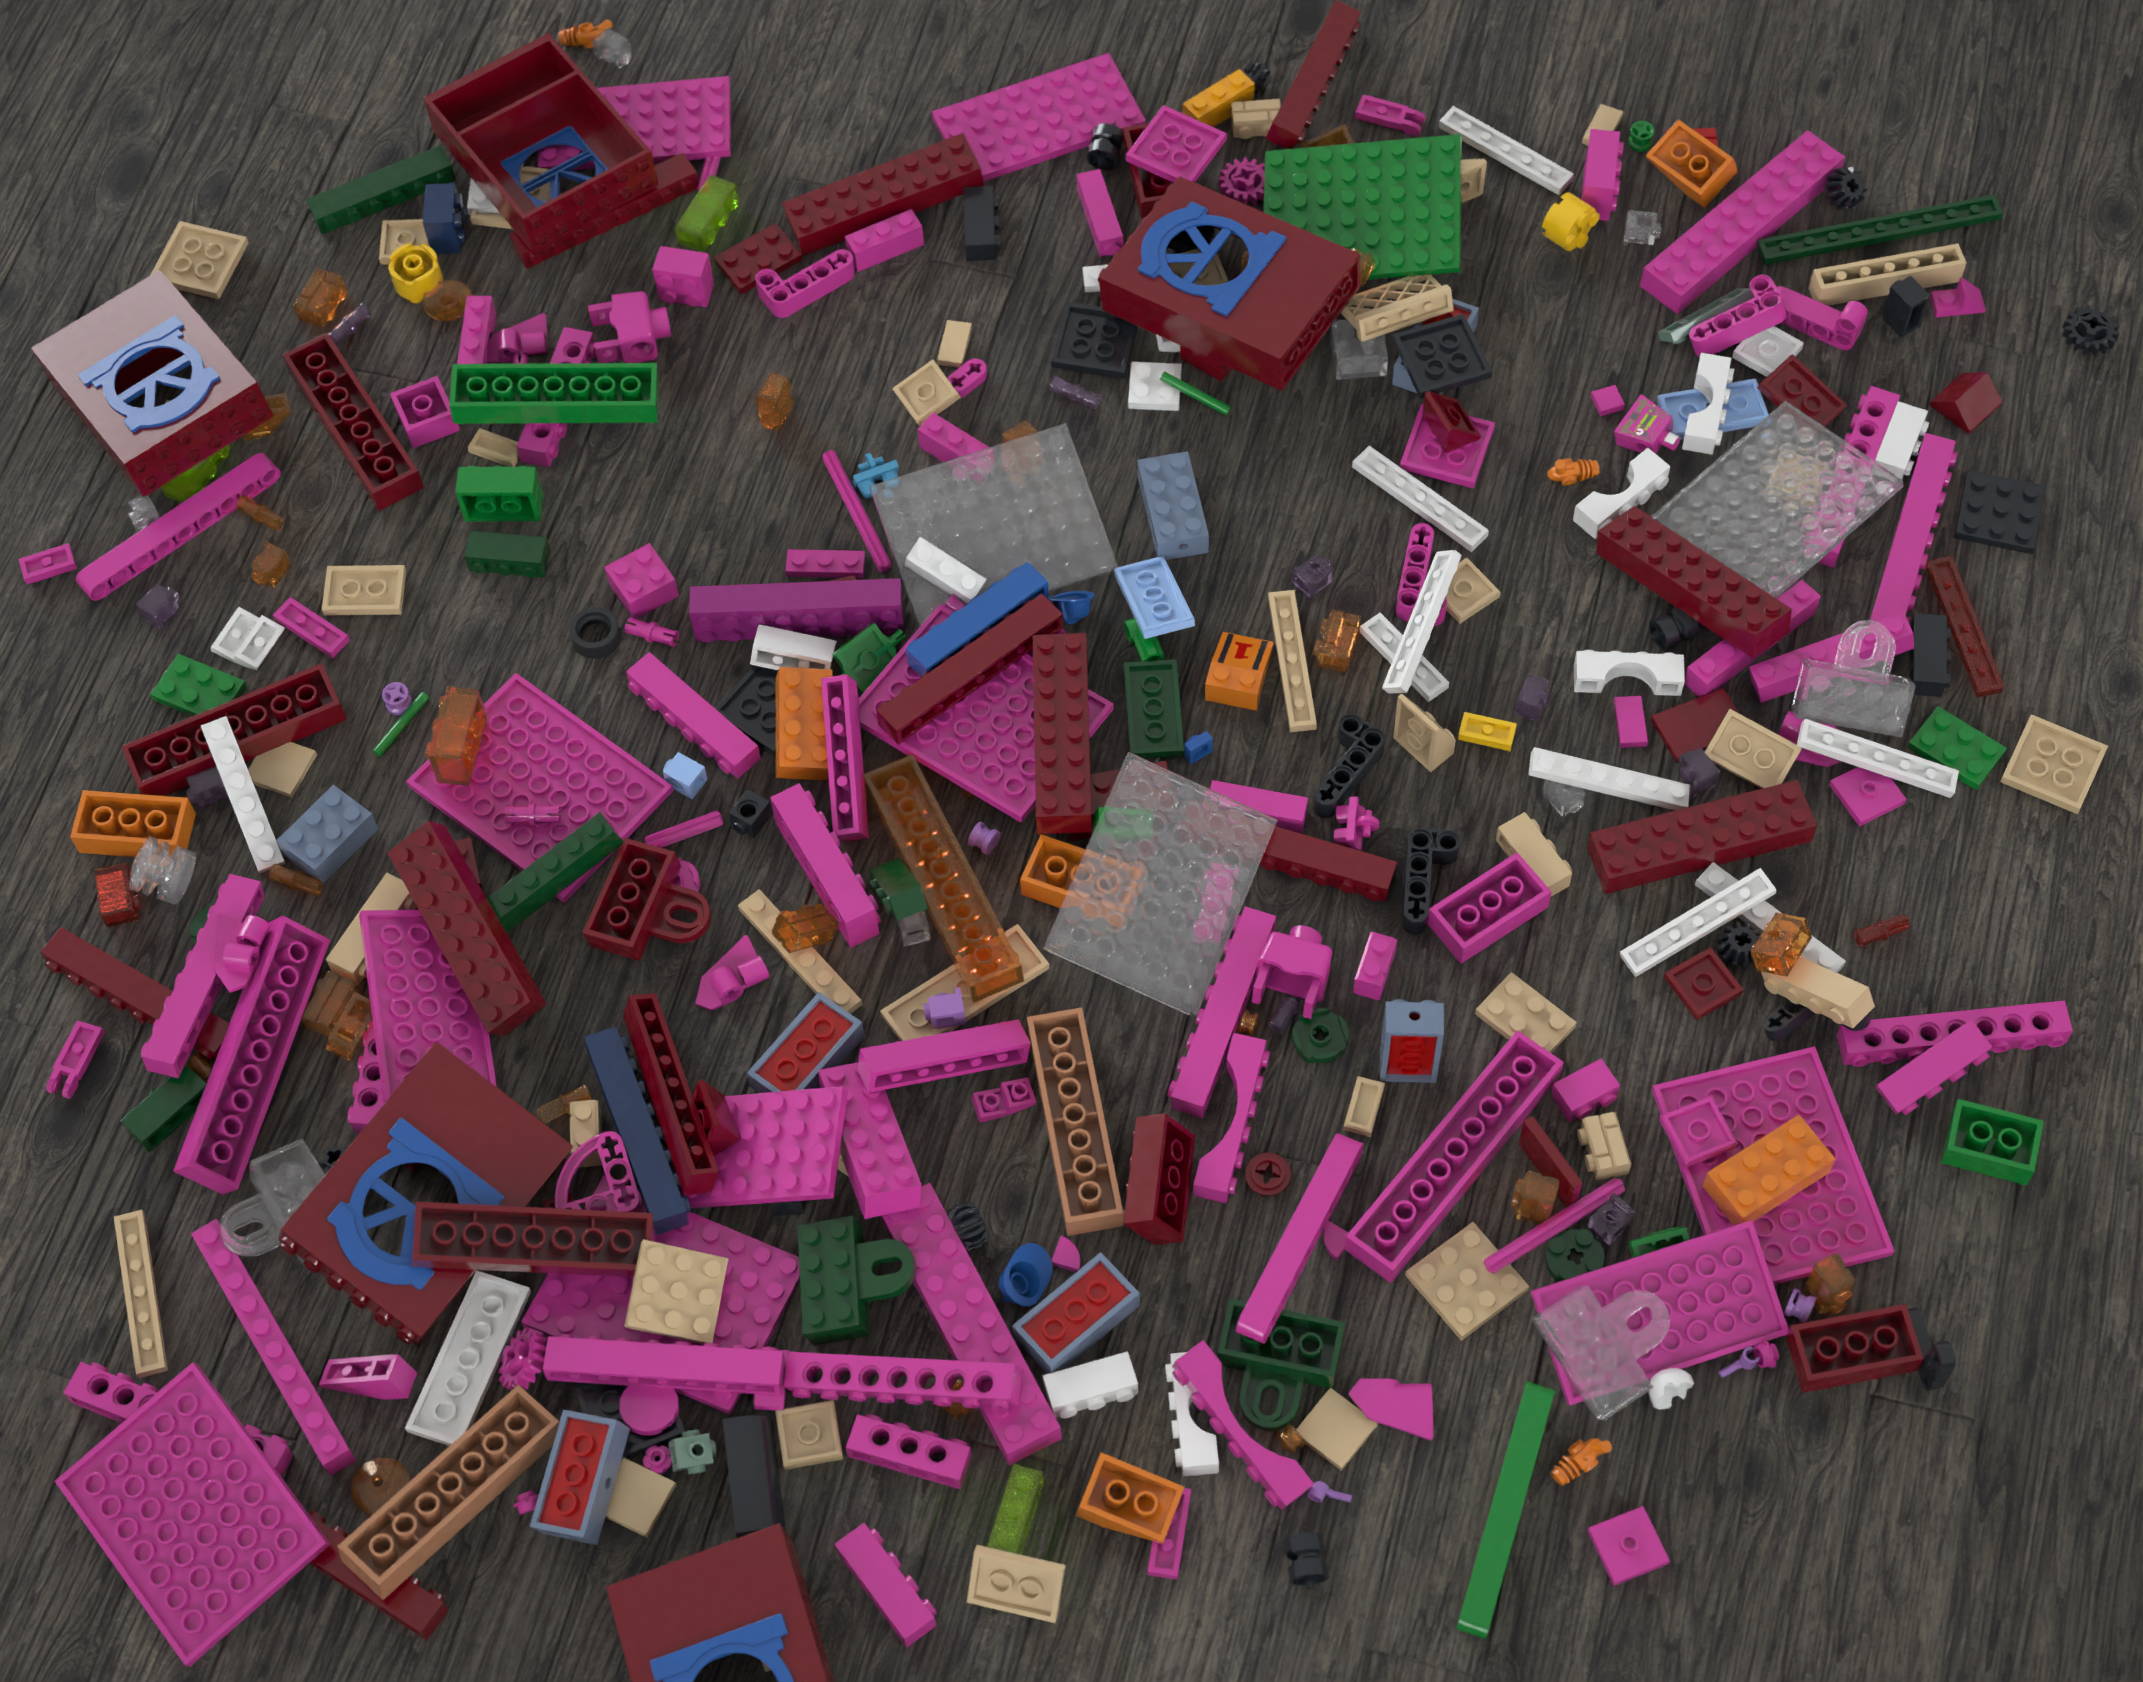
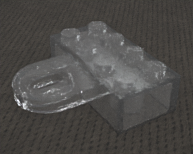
M1863 620L1854 623L1843 633L1834 664L1809 659L1803 660L1791 711L1798 719H1808L1820 723L1902 737L1916 686L1909 678L1890 675L1896 651L1895 640L1891 632L1877 621ZM1870 633L1875 634L1876 643L1872 656L1869 659H1860L1859 651L1864 636Z
M303 1138L250 1161V1180L259 1194L230 1207L221 1220V1239L224 1245L233 1253L248 1257L258 1256L279 1247L281 1244L278 1241L280 1229L325 1176ZM256 1221L263 1224L262 1229L244 1237L237 1236L234 1233L236 1229ZM297 1255L298 1259L300 1260L301 1264L303 1265V1262H304L305 1260H303L301 1257H299V1256Z
M1579 1286L1531 1318L1596 1420H1606L1653 1388L1636 1359L1660 1344L1669 1330L1670 1318L1667 1307L1655 1294L1643 1290L1630 1291L1622 1294L1602 1308L1588 1286ZM1644 1307L1650 1308L1654 1315L1652 1322L1637 1332L1630 1331L1627 1327L1628 1318Z

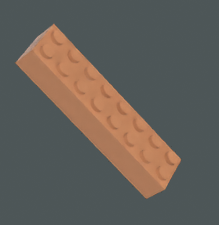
M1081 1007L1027 1017L1028 1034L1067 1236L1124 1226L1123 1209L1083 1009Z
M517 1385L338 1545L342 1562L384 1600L553 1446L559 1421L524 1389Z

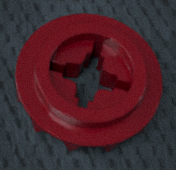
M1261 1153L1253 1157L1247 1164L1245 1178L1251 1191L1259 1193L1262 1197L1265 1195L1275 1197L1276 1194L1285 1191L1291 1179V1170L1286 1160L1274 1153ZM1269 1166H1272V1176L1276 1178H1270L1269 1182L1265 1184L1264 1176L1260 1174H1265L1269 1170Z

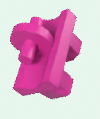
M1350 797L1349 804L1336 806V819L1339 824L1347 823V828L1335 829L1334 841L1338 845L1350 846L1352 849L1362 851L1363 837H1370L1371 832L1379 828V820L1372 816L1371 810H1365L1364 807L1358 804V797Z

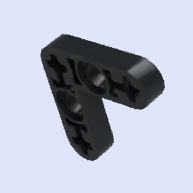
M1788 999L1763 1020L1762 1024L1766 1037L1772 1041L1783 1040L1816 1013L1799 1003L1794 1004ZM1795 1008H1804L1799 1013H1790ZM1868 1013L1854 1028L1842 1023L1840 1025L1851 1031H1860L1868 1027L1871 1019Z
M1916 1307L1910 1308L1908 1312L1924 1358L1918 1369L1923 1386L1927 1391L1943 1388L1956 1365L1952 1345L1948 1341L1932 1344L1919 1309Z

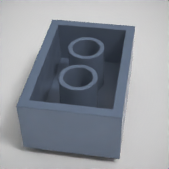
M332 785L276 841L284 857L319 884L323 885L378 830V827L371 812L335 785Z

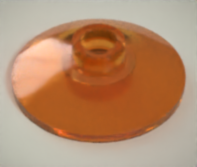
M456 280L440 281L432 290L424 294L423 307L425 312L435 320L453 321L464 315L467 296H472L470 289L462 282Z
M387 1457L375 1458L364 1463L356 1471L351 1482V1495L354 1503L361 1511L373 1515L410 1482L408 1471L400 1462ZM383 1479V1484L380 1487H374L376 1480Z

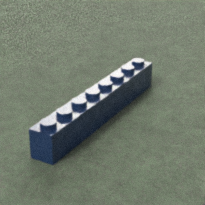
M615 1026L584 1036L587 1054L617 1134L620 1135L623 1141L631 1171L647 1213H653L652 1227L655 1235L689 1225L687 1213L691 1212L687 1196L681 1197L679 1189H682L677 1172L672 1174L670 1169L673 1161L669 1149L663 1150L661 1145L664 1142L660 1126L654 1127L652 1120L656 1119L651 1103H645L643 1097L647 1096L643 1081L636 1080L635 1074H638L635 1060L633 1057L628 1059L626 1054L630 1050L625 1035L620 1036Z

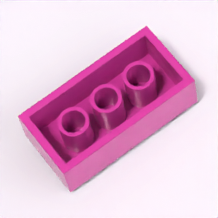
M1517 852L1431 907L1427 924L1462 964L1548 908L1552 892Z

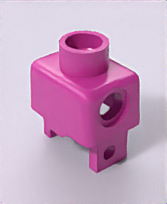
M645 292L611 295L612 302L588 305L593 327L612 324L618 333V339L594 343L598 363L623 360L624 363H641L654 360L658 356L656 339L671 337L666 307L650 310L648 297Z
M1300 925L1293 927L1289 935L1280 932H1272L1257 964L1256 981L1253 987V1003L1260 1004L1265 989H1272L1306 999L1303 1017L1312 1018L1316 1003L1323 1000L1332 958V949L1321 944L1322 936L1319 932L1308 926Z

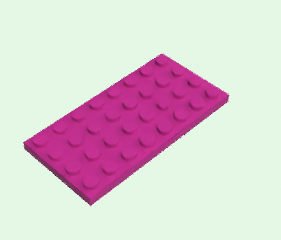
M1109 53L932 111V118L943 140L964 133L981 167L983 181L1088 147L1091 143L1093 130L1099 124H1113L1122 131L1123 127L1146 124L1144 116Z
M729 76L597 88L651 150L654 163L664 162L681 153H684L688 160L713 158L714 156H731V82ZM551 145L538 150V168L552 169L584 151L568 145ZM590 160L573 170L595 169V164L593 160Z
M361 910L359 920L383 1103L385 1104L436 1041L497 1087L489 1033L486 1031L420 911Z
M1752 1220L1530 1291L1567 1405H1573L1649 1380L1662 1370L1669 1368L1683 1369L1762 1343V1340L1768 1341L1787 1335L1789 1331Z

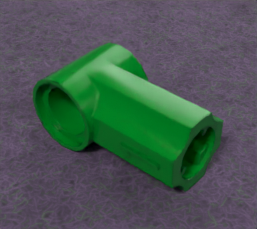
M1135 618L1123 622L1126 636L1129 642L1134 644L1141 661L1164 659L1163 651L1156 636L1144 639Z

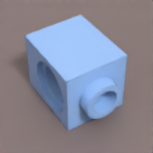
M679 752L673 759H669L663 768L665 781L670 783L674 790L690 799L695 797L708 780L703 765Z

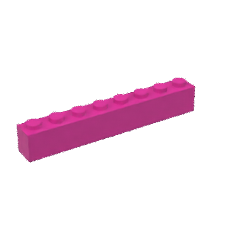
M229 874L226 882L221 884L218 899L215 905H212L208 911V920L204 928H200L198 931L195 947L187 954L186 965L182 973H179L175 979V988L171 996L165 999L164 1011L160 1019H156L153 1024L150 1040L142 1047L141 1058L147 1071L179 1078L223 986L222 981L214 971L218 914L221 913L243 923L247 916H256L265 897L261 881Z
M1246 906L1241 916L1236 915L1232 927L1235 933L1232 939H1227L1224 946L1223 954H1226L1223 962H1218L1214 977L1217 978L1214 986L1209 985L1206 992L1205 1001H1208L1206 1008H1201L1197 1015L1196 1024L1199 1026L1196 1033L1191 1032L1188 1038L1186 1048L1189 1051L1187 1056H1182L1179 1061L1177 1072L1180 1074L1178 1080H1173L1169 1087L1168 1097H1171L1172 1109L1200 1118L1204 1117L1226 1060L1233 1033L1237 1031L1255 984L1258 960L1270 934L1276 929L1275 915Z
M559 1334L557 1337L548 1336L543 1371L546 1379L549 1381L781 1395L785 1359L783 1351L773 1347H763L761 1350L749 1349L743 1345L725 1348L713 1343L693 1346L683 1341H677L674 1344H662L660 1341L653 1339L645 1340L644 1342H633L628 1338L604 1340L598 1336H587L586 1339L574 1338L569 1334Z

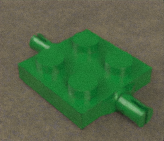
M871 623L832 653V656L841 668V675L847 674L857 681V691L860 696L897 654L895 645L906 638L905 634H902V630L898 629L888 638L882 634L875 623Z

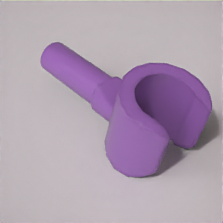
M1745 1348L1737 1361L1718 1371L1721 1378L1737 1369L1744 1368L1750 1370L1754 1368L1760 1357L1755 1360L1747 1358V1355L1754 1348Z
M1321 1481L1315 1482L1307 1494L1309 1499L1317 1503H1322L1325 1495L1349 1503L1352 1495L1330 1489L1328 1485Z

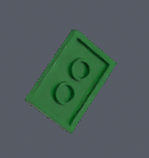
M177 654L150 695L154 701L195 716L241 697L247 688V684L242 679Z
M1937 706L1914 735L1907 747L1926 760L1958 770L1957 779L1976 791L2007 751V748L1939 706Z

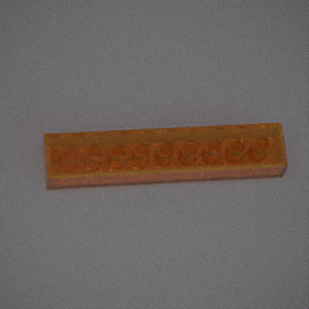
M913 754L863 774L867 793L901 861L920 884L928 907L926 910L972 1002L975 1003L1024 982L1021 963Z

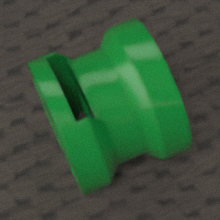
M1637 121L1631 125L1628 145L1632 150L1645 152L1651 148L1653 143L1652 137L1655 132L1653 125L1646 121Z

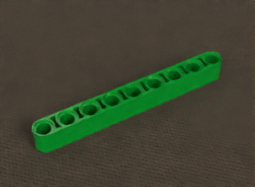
M1526 1381L1456 1628L1458 1631L1484 1639L1487 1637L1555 1389Z

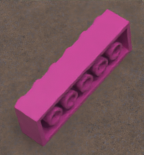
M799 783L770 797L776 825L850 949L878 935V923L881 920L876 911L879 909L877 902L872 895L867 896L864 891L866 886L861 875L853 873L851 869L853 867L852 861L847 853L842 854L838 848L841 845L834 832L829 833L827 830V820L822 811L817 812L814 805L816 804L810 791L805 792Z
M858 1062L818 1070V1088L843 1086L848 1090L840 1154L864 1219L919 1208L922 1185L886 1091L881 1090L868 1093L857 1069Z

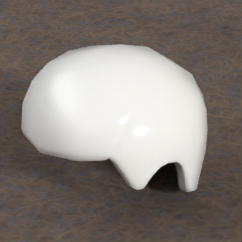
M1669 1368L1656 1373L1651 1378L1648 1386L1653 1407L1656 1409H1668L1671 1407L1673 1397L1679 1396L1685 1399L1687 1389L1694 1385L1692 1376L1679 1368Z

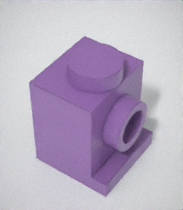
M960 987L955 988V993L953 994L939 993L934 997H928V1003L923 1004L925 1020H931L933 1030L966 1024Z

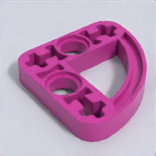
M612 1131L604 1132L589 1139L576 1149L560 1173L555 1192V1208L582 1210L580 1206L586 1204V1210H591L593 1202L601 1200L607 1204V1211L633 1212L637 1209L640 1198L620 1135ZM611 1138L613 1142L618 1141V1145L614 1146L617 1157L622 1154L623 1158L613 1159L608 1163L605 1162V1159H611L609 1150L607 1148L602 1149V1146L606 1144L605 1139ZM598 1150L610 1190L568 1203L569 1187L574 1174L579 1166ZM618 1164L623 1165L627 1170L626 1176L621 1180H615L610 1175L611 1168ZM631 1181L632 1185L626 1186L628 1195H634L635 1199L631 1200V1206L626 1207L624 1203L618 1202V1200L622 1199L621 1189L614 1190L613 1186H622Z

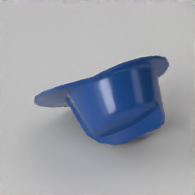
M1070 591L1046 598L1052 601L1053 605L1062 613V619L1066 624H1074L1089 615L1091 599L1095 597V594L1089 591Z
M1027 1243L1015 1251L999 1277L998 1283L1003 1295V1302H1011L1029 1307L1036 1304L1040 1299L1052 1275V1261L1043 1247Z

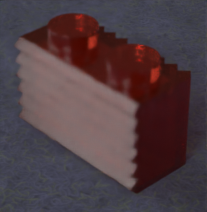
M127 863L94 870L100 916L106 927L138 921V910L142 909V901L140 895L135 893V887L139 886L136 871H131Z

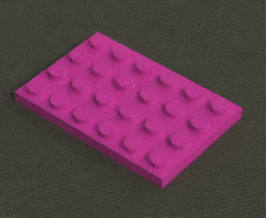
M843 1086L725 1096L741 1140L714 1156L719 1173L713 1190L709 1193L685 1195L689 1201L690 1208L833 1198L848 1090ZM680 1189V1195H681V1197L684 1196V1193H683V1190H682V1189Z

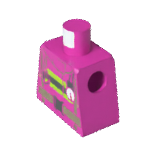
M1643 395L1639 396L1614 431L1617 445L1640 453L1649 448L1656 454L1662 445L1675 450L1681 439L1680 436L1672 433L1673 418L1671 415Z

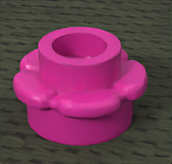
M1762 1340V1343L1753 1347L1754 1359L1760 1357L1757 1362L1760 1368H1774L1776 1366L1779 1353L1773 1343L1769 1344L1767 1340Z
M656 1445L649 1447L646 1450V1456L643 1457L645 1468L657 1474L667 1471L672 1464L670 1450L663 1445L660 1447ZM660 1457V1460L655 1461V1458Z
M534 1490L518 1495V1502L513 1505L514 1508L517 1507L520 1515L535 1510L539 1494L535 1495Z

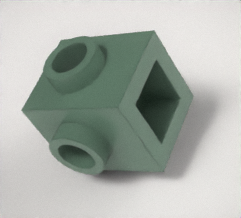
M699 1430L682 1432V1438L673 1439L668 1442L673 1472L688 1470V1475L706 1472L705 1466L713 1464V1458H716L715 1442L710 1440L709 1433L700 1435Z

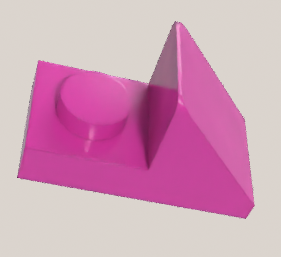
M1960 277L1956 289L1932 291L1930 295L1935 318L1984 313L1986 310L1980 289Z

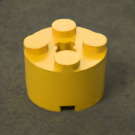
M1568 192L1561 196L1564 200L1559 205L1554 203L1549 209L1542 224V228L1545 229L1542 235L1563 249L1571 251L1576 247L1580 249L1584 247L1588 241L1587 234L1591 227L1598 222L1600 214L1596 212L1594 207Z
M413 243L398 247L391 254L388 269L396 292L403 298L410 300L412 303H420L423 299L431 297L443 287V276L437 255L428 245L413 246Z

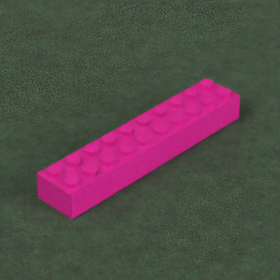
M1807 130L1643 268L1640 287L1678 315L1757 247L1759 239L1771 236L1826 189L1824 186L1826 183H1829L1827 177L1836 169L1843 168L1845 156Z
M281 916L268 923L270 928L259 948L260 958L248 986L243 988L173 1171L222 1195L239 1188L330 942L328 938L285 916Z
M1517 1030L1348 1233L1344 1250L1392 1283L1547 1094L1553 1084L1560 1078L1564 1062Z
M930 1183L922 1186L919 1208L881 1215L880 1220L889 1238L902 1242L913 1253L917 1264L913 1284L953 1360L1016 1364L1022 1370L1018 1406L1009 1405L1007 1410L991 1408V1404H980L979 1407L1008 1465H1011L1061 1440V1427ZM988 1380L983 1384L982 1392H988L992 1388L993 1380Z

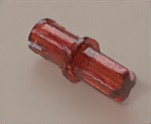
M1899 915L1885 921L1879 919L1876 920L1875 924L1854 930V938L1859 947L1881 939L1886 941L1888 936L1908 930L1910 922L1906 915Z

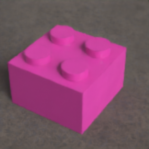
M660 246L653 267L659 300L667 303H680L693 307L707 308L714 286L709 254Z
M438 376L390 393L395 411L412 448L460 431L458 424H453L449 407L450 402Z
M650 543L604 567L608 584L634 619H638L679 597L674 577Z

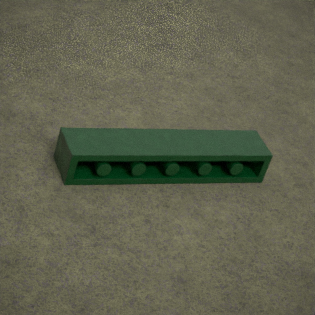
M439 145L306 199L312 218L321 235L423 195L425 194L426 184H449L456 181L451 162L442 146Z
M601 812L487 898L506 933L622 845L623 839Z

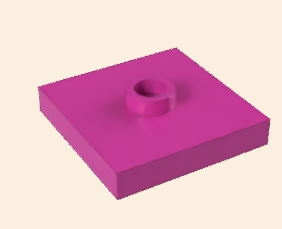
M1860 767L1830 780L1829 786L1859 827L1904 805L1907 800L1890 777Z
M1712 1095L1660 1115L1659 1121L1684 1168L1737 1148L1738 1143Z
M1643 1506L1589 1527L1587 1530L1613 1586L1665 1566L1670 1562Z

